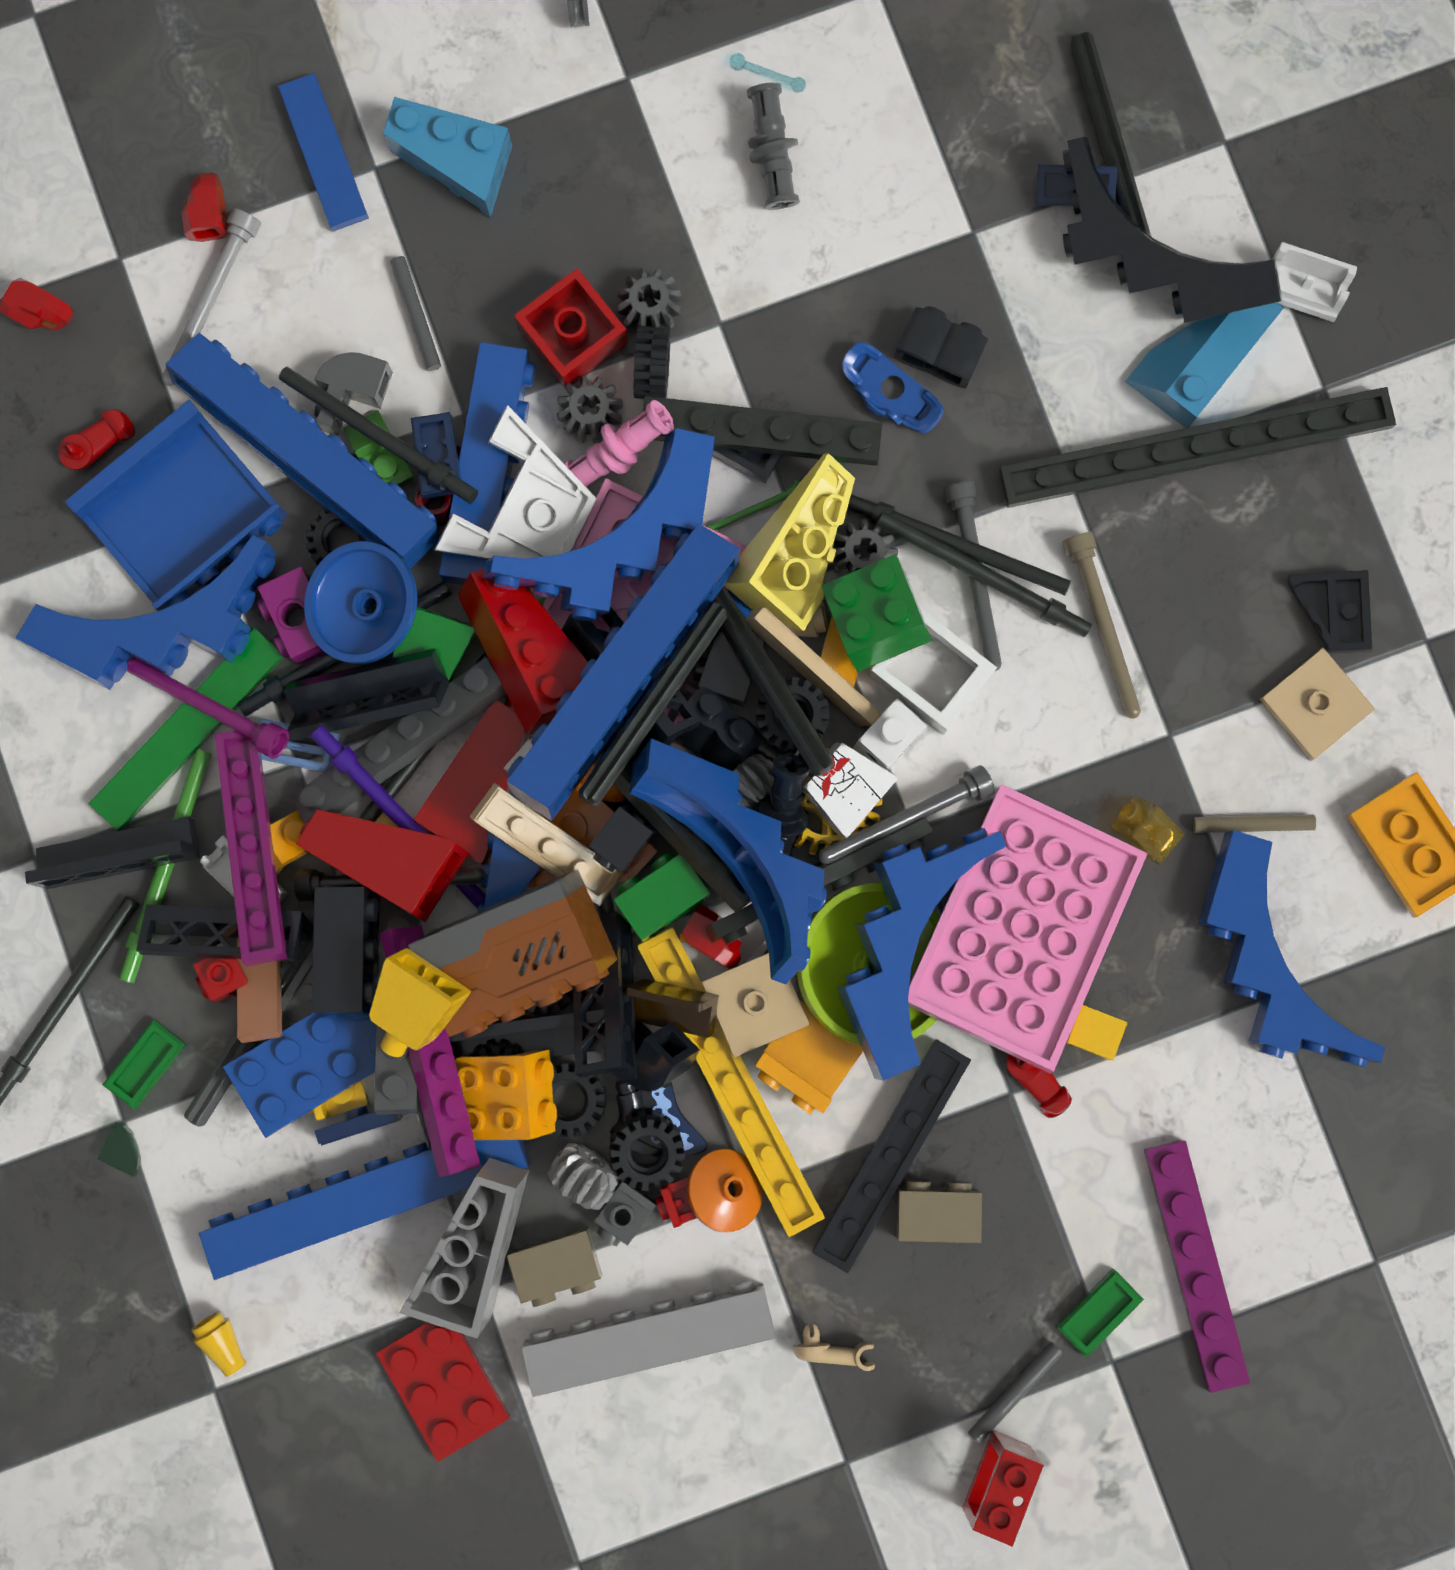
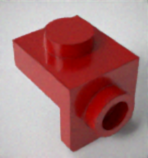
M206 958L193 965L198 974V977H196L198 988L206 999L209 998L211 1002L224 1003L236 997L235 990L248 983V979L238 959Z
M689 1176L673 1181L670 1184L662 1185L663 1188H660L662 1196L656 1198L663 1222L671 1219L673 1228L682 1226V1223L697 1218L688 1199L687 1187Z

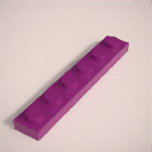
M236 730L215 734L242 963L248 967L287 959L262 756L256 750L252 739Z
M422 925L389 929L380 933L385 957L388 958L405 948L410 949L409 944L424 936ZM444 1028L434 1041L421 1049L413 1050L407 1047L438 1177L481 1167L450 1039Z
M1186 1140L1143 1149L1207 1391L1214 1393L1249 1384L1248 1372Z

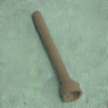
M1092 531L1078 534L1062 541L1066 557H1071L1073 563L1078 565L1125 715L1128 718L1135 719L1140 715L1141 709L1092 559L1096 556L1094 549L1097 548V544Z

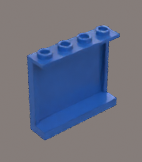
M190 400L186 401L65 501L146 594L157 611L186 600L201 587L204 588L213 582L221 574L220 571L236 559L252 535L258 538L272 536L282 527V520L288 516Z

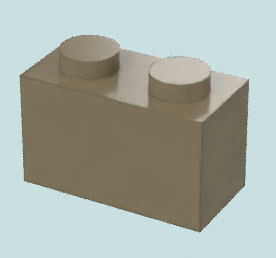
M906 1181V1188H897L896 1190L897 1240L907 1242L981 1243L982 1193L979 1190H972L971 1182H947V1189H931L930 1181Z
M589 1227L515 1249L507 1254L520 1303L531 1301L533 1307L555 1301V1293L570 1288L572 1295L596 1288L594 1281L602 1277V1270Z

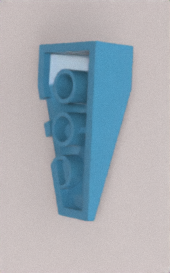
M1272 303L1196 320L1152 348L1125 382L1183 427L1189 428L1284 307L1278 303Z

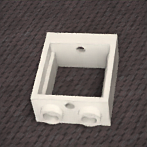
M921 608L920 611L929 633L974 667V672L942 712L887 670V667L895 657L873 665L874 667L869 677L893 696L900 699L907 707L944 735L997 667Z

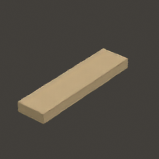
M762 607L751 610L745 617L750 628L808 681L812 682L816 688L819 687L823 694L859 727L872 726L881 716L880 711L768 609Z
M496 783L492 785L470 815L473 821L557 878L578 869L591 900L599 906L623 875V872L619 869L610 872L593 858L595 855L594 851L512 796Z

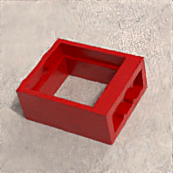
M992 1430L962 1506L973 1531L1011 1547L1014 1545L1044 1467L1030 1445ZM1021 1497L1023 1503L1020 1506H1015L1013 1504L1014 1498Z

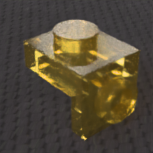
M1134 797L1130 803L1126 804L1111 825L1117 833L1128 837L1140 850L1148 853L1147 857L1152 862L1159 865L1162 864L1185 835L1158 805L1139 797Z

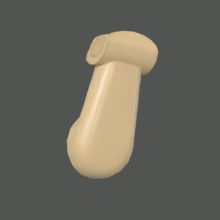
M809 1324L806 1325L803 1331L804 1343L794 1345L795 1356L803 1361L858 1366L864 1371H871L875 1368L874 1362H860L861 1353L864 1350L873 1349L874 1343L863 1342L857 1344L854 1348L831 1346L830 1343L820 1342V1332L815 1324H813V1335H810Z

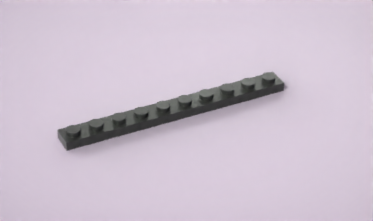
M1388 387L1005 465L1000 467L999 473L1007 508L1388 430L1397 424Z

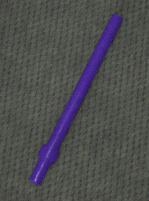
M322 724L310 735L332 758L330 763L341 774L345 772L399 828L426 833L357 761L359 756L348 745L344 748ZM476 884L455 885L477 909L481 902L485 903L486 894Z

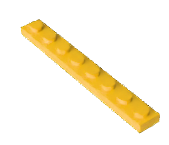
M673 927L637 946L655 981L706 992ZM717 1016L712 1036L706 1038L684 1033L700 1049L696 1060L788 1237L825 1219L741 1056L734 1058Z

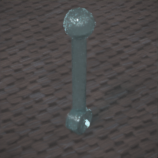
M734 53L730 57V66L735 71H740L743 68L790 85L793 91L799 93L806 88V81L802 77L791 78L748 62L741 53Z

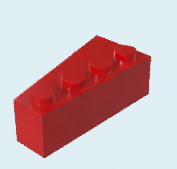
M484 569L477 570L469 574L457 596L528 735L536 732L542 724H550L557 714L556 707L562 696L567 691L573 693L582 681L580 680V674L588 661L526 586L519 585L518 590L498 588L494 586V580L483 578Z

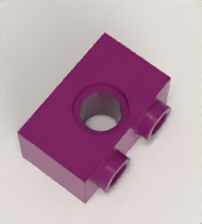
M301 566L258 586L262 599L257 601L267 622L273 620L279 634L274 636V641L281 655L284 658L290 656L298 665L324 652L312 638L305 618L300 625L295 627L289 626L287 622L291 611L304 609L305 593L310 576Z

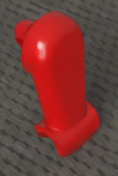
M109 410L101 413L100 416L103 419L77 434L69 435L63 439L59 446L61 462L67 468L73 470H83L90 467L118 440L123 442L134 436L135 428L131 419L120 410Z
M1008 1054L1006 1061L1010 1074L1040 1103L1038 1107L1047 1118H1055L1069 1108L1072 1097L1065 1086H1060L1053 1073L1050 1074Z

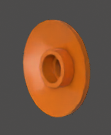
M720 1149L707 1153L696 1162L688 1179L687 1192L690 1206L699 1221L714 1231L734 1232L743 1229L754 1220L759 1212L763 1197L762 1185L748 1158L737 1151ZM730 1182H732L735 1187L734 1197L731 1196L728 1191V1185Z

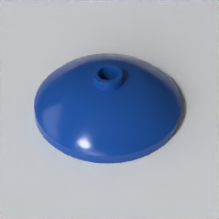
M367 541L345 544L329 553L319 563L308 582L304 600V614L308 630L316 644L335 659L354 664L377 661L394 651L410 631L416 615L417 589L410 568L393 550ZM376 601V610L374 613H371V605Z

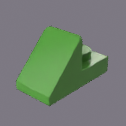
M378 410L365 416L390 433ZM348 425L343 428L357 457L366 459L377 471V476L384 482L392 481L399 487H402L415 480L406 462Z

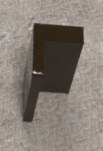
M644 978L626 986L625 995L635 997L636 1022L664 1027L673 1022L684 1033L706 1038L714 1034L719 995Z

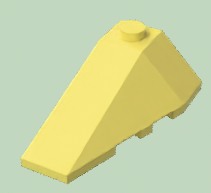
M829 453L823 454L739 556V566L724 586L749 608L755 610L765 607L783 624L797 631H804L824 599L821 585L824 582L828 563H833L836 549L832 547L837 528L844 523L855 478Z

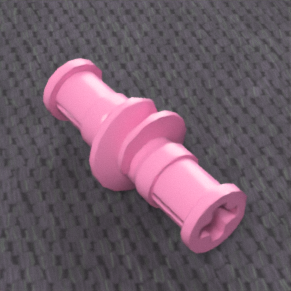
M652 400L646 405L644 412L634 419H629L623 423L619 429L609 423L602 426L601 433L604 440L592 445L586 450L585 454L575 461L568 460L564 465L589 490V484L601 476H606L611 471L617 474L629 472L632 466L637 463V452L646 448L649 442L662 433L669 434L674 430L673 419L660 402Z

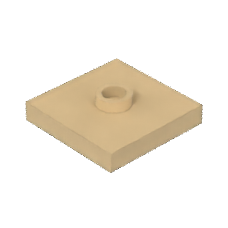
M1324 648L1316 652L1259 699L1311 761L1316 759L1375 710L1373 705Z
M769 953L702 982L707 993L719 995L716 1016L734 1058L810 1025L791 980L785 985L771 979Z

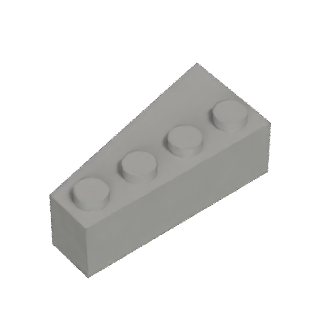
M489 1158L474 1178L451 1219L452 1221L438 1242L434 1253L399 1313L478 1339L492 1316L529 1170Z

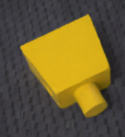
M408 948L386 958L369 1014L371 1021L386 1031L380 1044L381 1049L390 1056L402 1057L407 1047L419 1050L431 1043L439 1036L468 998L471 991Z

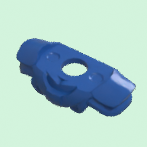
M859 342L844 357L841 368L847 378L855 385L853 389L858 392L866 403L865 408L876 417L882 416L898 425L902 423L908 428L923 434L932 430L939 423L944 413L943 405L930 391L911 378L878 349L868 343ZM891 376L900 378L904 383V392L896 399L886 398L881 391L883 381Z

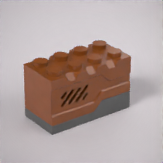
M578 869L435 929L409 944L411 951L471 991L468 998L445 1026L449 1037L463 1032L465 1038H469L488 1029V1025L498 1021L499 1017L502 1023L513 1020L523 1015L526 1009L534 1006L536 1001L540 1008L563 998V994L572 990L571 986H575L577 992L588 989L600 983L599 979L609 975L607 968L618 960Z

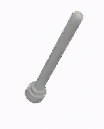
M232 208L226 221L228 225L226 232L229 236L170 359L199 332L201 333L243 242L248 243L250 237L255 238L261 222L254 216L237 208ZM166 367L162 374V381L168 386H173L174 384Z

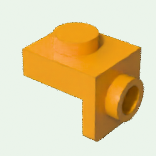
M298 810L270 825L276 874H279L285 865L308 853L296 845L300 837L301 828L304 825Z

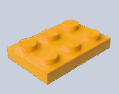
M1418 772L1411 774L1346 815L1413 918L1419 917L1455 894V828Z

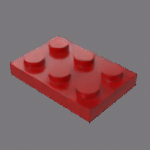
M426 1322L376 1353L437 1462L510 1418L509 1412L465 1335Z

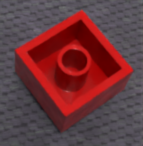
M578 268L514 315L520 333L565 390L567 383L574 385L580 380V377L586 376L628 344L626 328Z

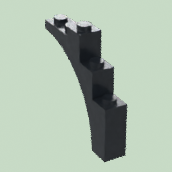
M1088 137L1067 141L1069 150L1063 151L1064 165L1067 175L1074 174L1076 190L1071 191V201L1075 215L1081 214L1082 222L1067 225L1068 233L1063 234L1067 258L1073 257L1074 265L1122 254L1123 262L1117 263L1121 286L1128 285L1130 294L1177 283L1178 290L1172 291L1173 306L1176 315L1183 314L1184 323L1282 301L1276 259L1251 263L1210 261L1181 253L1154 239L1127 216L1109 193L1096 168Z

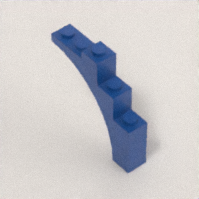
M678 428L665 436L659 464L646 493L629 516L608 535L588 546L556 556L525 559L493 555L485 562L483 578L494 580V586L502 589L518 590L519 585L534 588V594L543 597L556 598L559 593H562L560 610L571 611V617L574 619L595 621L596 616L600 617L610 610L615 571L618 572V577L621 579L641 581L642 577H646L656 571L661 532L664 533L663 537L665 539L679 541L684 533L691 534L698 523L702 525L715 437Z
M252 535L236 559L213 582L184 601L158 612L137 617L92 620L64 615L35 604L17 634L16 639L39 654L108 690H111L114 683L119 682L125 675L128 667L127 660L130 656L170 677L175 669L180 668L184 664L188 656V646L190 643L232 663L235 656L240 655L249 642L251 628L240 617L242 613L245 614L251 609L256 597L255 591L261 580L266 579L273 571L277 553L266 541Z
M650 739L632 764L629 793L659 807L685 824L706 842L731 869L749 896L762 924L769 951L770 977L772 980L786 985L798 971L805 969L810 958L811 950L807 947L808 930L811 925V915L814 911L818 912L823 907L827 896V890L824 888V869L782 853L784 841L781 840V821L740 805L742 794L738 792V773Z
M985 828L973 831L962 836L965 844L950 849L949 844L946 843L926 851L927 860H925L920 847L907 850L904 843L882 852L884 860L874 864L892 910L889 911L887 905L864 913L866 921L855 925L874 971L870 972L868 967L853 971L845 975L847 983L837 986L874 1079L884 1081L921 1065L911 1033L908 1004L911 966L920 935L935 906L954 882L979 861L1006 847L1001 831L987 834Z
M1236 830L1224 833L1198 925L1209 928L1208 935L1218 939L1232 941V937L1236 936L1223 983L1235 986L1233 993L1242 997L1257 1000L1258 995H1262L1249 1041L1260 1045V1053L1283 1059L1284 1053L1298 1054L1301 1041H1304L1302 1049L1325 1056L1328 1049L1343 1054L1341 1061L1366 1068L1367 1062L1381 1063L1386 1047L1354 1034L1330 1018L1303 991L1284 961L1274 937L1267 905V870L1273 842Z

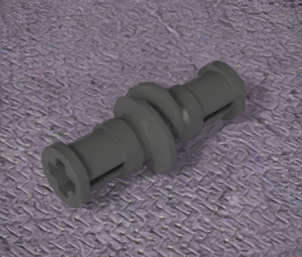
M773 82L758 84L747 90V97L752 100L755 116L754 129L757 136L750 138L747 143L753 149L749 154L750 161L752 163H761L762 177L765 179L768 197L764 201L765 208L768 210H779L793 207L800 203L799 196L794 194L791 175L793 169L788 156V149L797 146L798 139L785 138L786 125L784 116L781 113L779 100L782 88L781 84Z

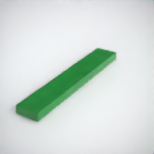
M254 628L249 633V642L245 650L240 655H236L232 663L223 660L196 691L235 711L238 708L237 703L246 699L281 663L284 657L278 648ZM183 703L88 804L117 831L123 830L195 754L196 749H199L223 723Z

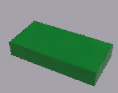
M152 1020L102 1085L132 1109H138L188 1044L158 1020Z
M1112 1268L1056 1327L1087 1358L1144 1299Z

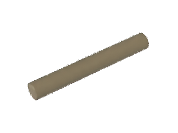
M1314 814L1193 817L1192 828L1194 833H1218L1232 830L1239 832L1309 831L1316 829V817Z

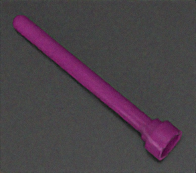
M135 658L127 660V672L251 738L252 743L256 746V750L265 756L275 759L285 750L289 741L288 730L275 723H262L259 725Z

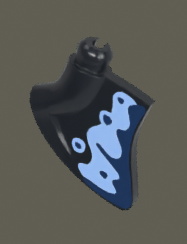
M619 1079L616 1081L615 1089L618 1092L616 1100L619 1109L617 1123L620 1121L623 1124L625 1116L630 1113L632 1117L639 1116L638 1110H645L648 1115H651L652 1110L659 1111L660 1117L663 1118L667 1115L671 1118L672 1124L677 1125L684 1144L685 1156L699 1154L707 1149V1143L703 1136L681 1112L676 1101L672 1082L667 1083L656 1091L647 1092L635 1088L626 1080L621 1081ZM615 1124V1125L613 1126V1128L610 1130V1133L615 1134V1132H616V1131H615V1126H616V1124ZM644 1136L637 1139L631 1149L648 1156L660 1157L663 1146L658 1139Z

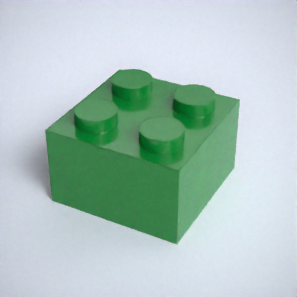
M896 554L821 585L846 653L857 672L932 641L907 575Z
M671 852L667 853L651 865L653 873L642 880L636 875L617 888L620 895L613 900L642 942L653 938L698 907L699 904L711 898L709 891L694 869L680 854L674 857Z

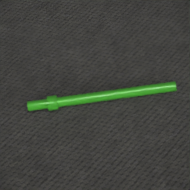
M196 749L172 820L191 817L212 756L211 753ZM175 863L159 866L155 869L135 931H130L125 944L128 951L118 978L119 980L133 984L135 982L144 956L140 955L136 948L146 905H161Z

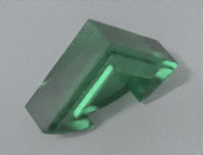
M117 1121L97 1159L135 1177L141 1166L139 1147L132 1130L121 1121Z

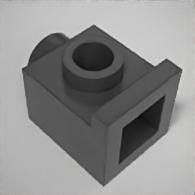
M624 1179L594 1221L601 1226L597 1231L598 1235L616 1247L620 1241L628 1246L655 1208L656 1201L636 1186L635 1189L629 1187L627 1180ZM625 1209L630 1213L631 1220L627 1224H620L616 1221L615 1213L618 1210Z

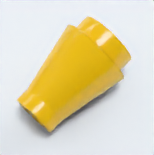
M220 1311L209 1315L191 1329L195 1336L193 1342L215 1363L225 1377L237 1372L246 1364L229 1317L224 1318Z

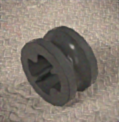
M567 0L570 28L575 27L578 22L584 23L585 26H590L587 0Z

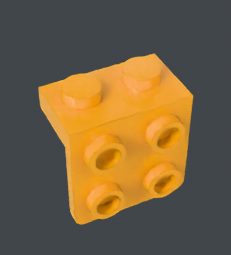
M801 1001V1006L810 1025L770 1042L754 1065L761 1070L757 1077L776 1091L783 1085L795 1094L791 1101L810 1115L814 1109L823 1114L832 1102L831 1097L863 1050L861 1046L846 1042L826 1030L812 1015L805 1001Z
M549 1049L532 1050L516 1055L463 1056L455 1060L474 1140H531L556 1132L557 1109L553 1103L552 1091L554 1068L550 1061Z

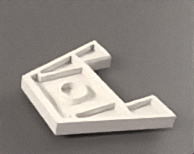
M507 405L488 443L523 461L489 531L452 514L434 551L490 559L493 555L526 559L556 556L572 550L597 498Z

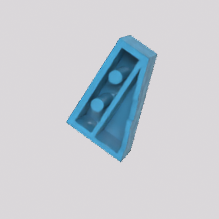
M394 97L383 131L390 152L429 178L436 179L448 187L450 192L459 198L463 197L478 207L480 212L491 218L512 149L508 128Z

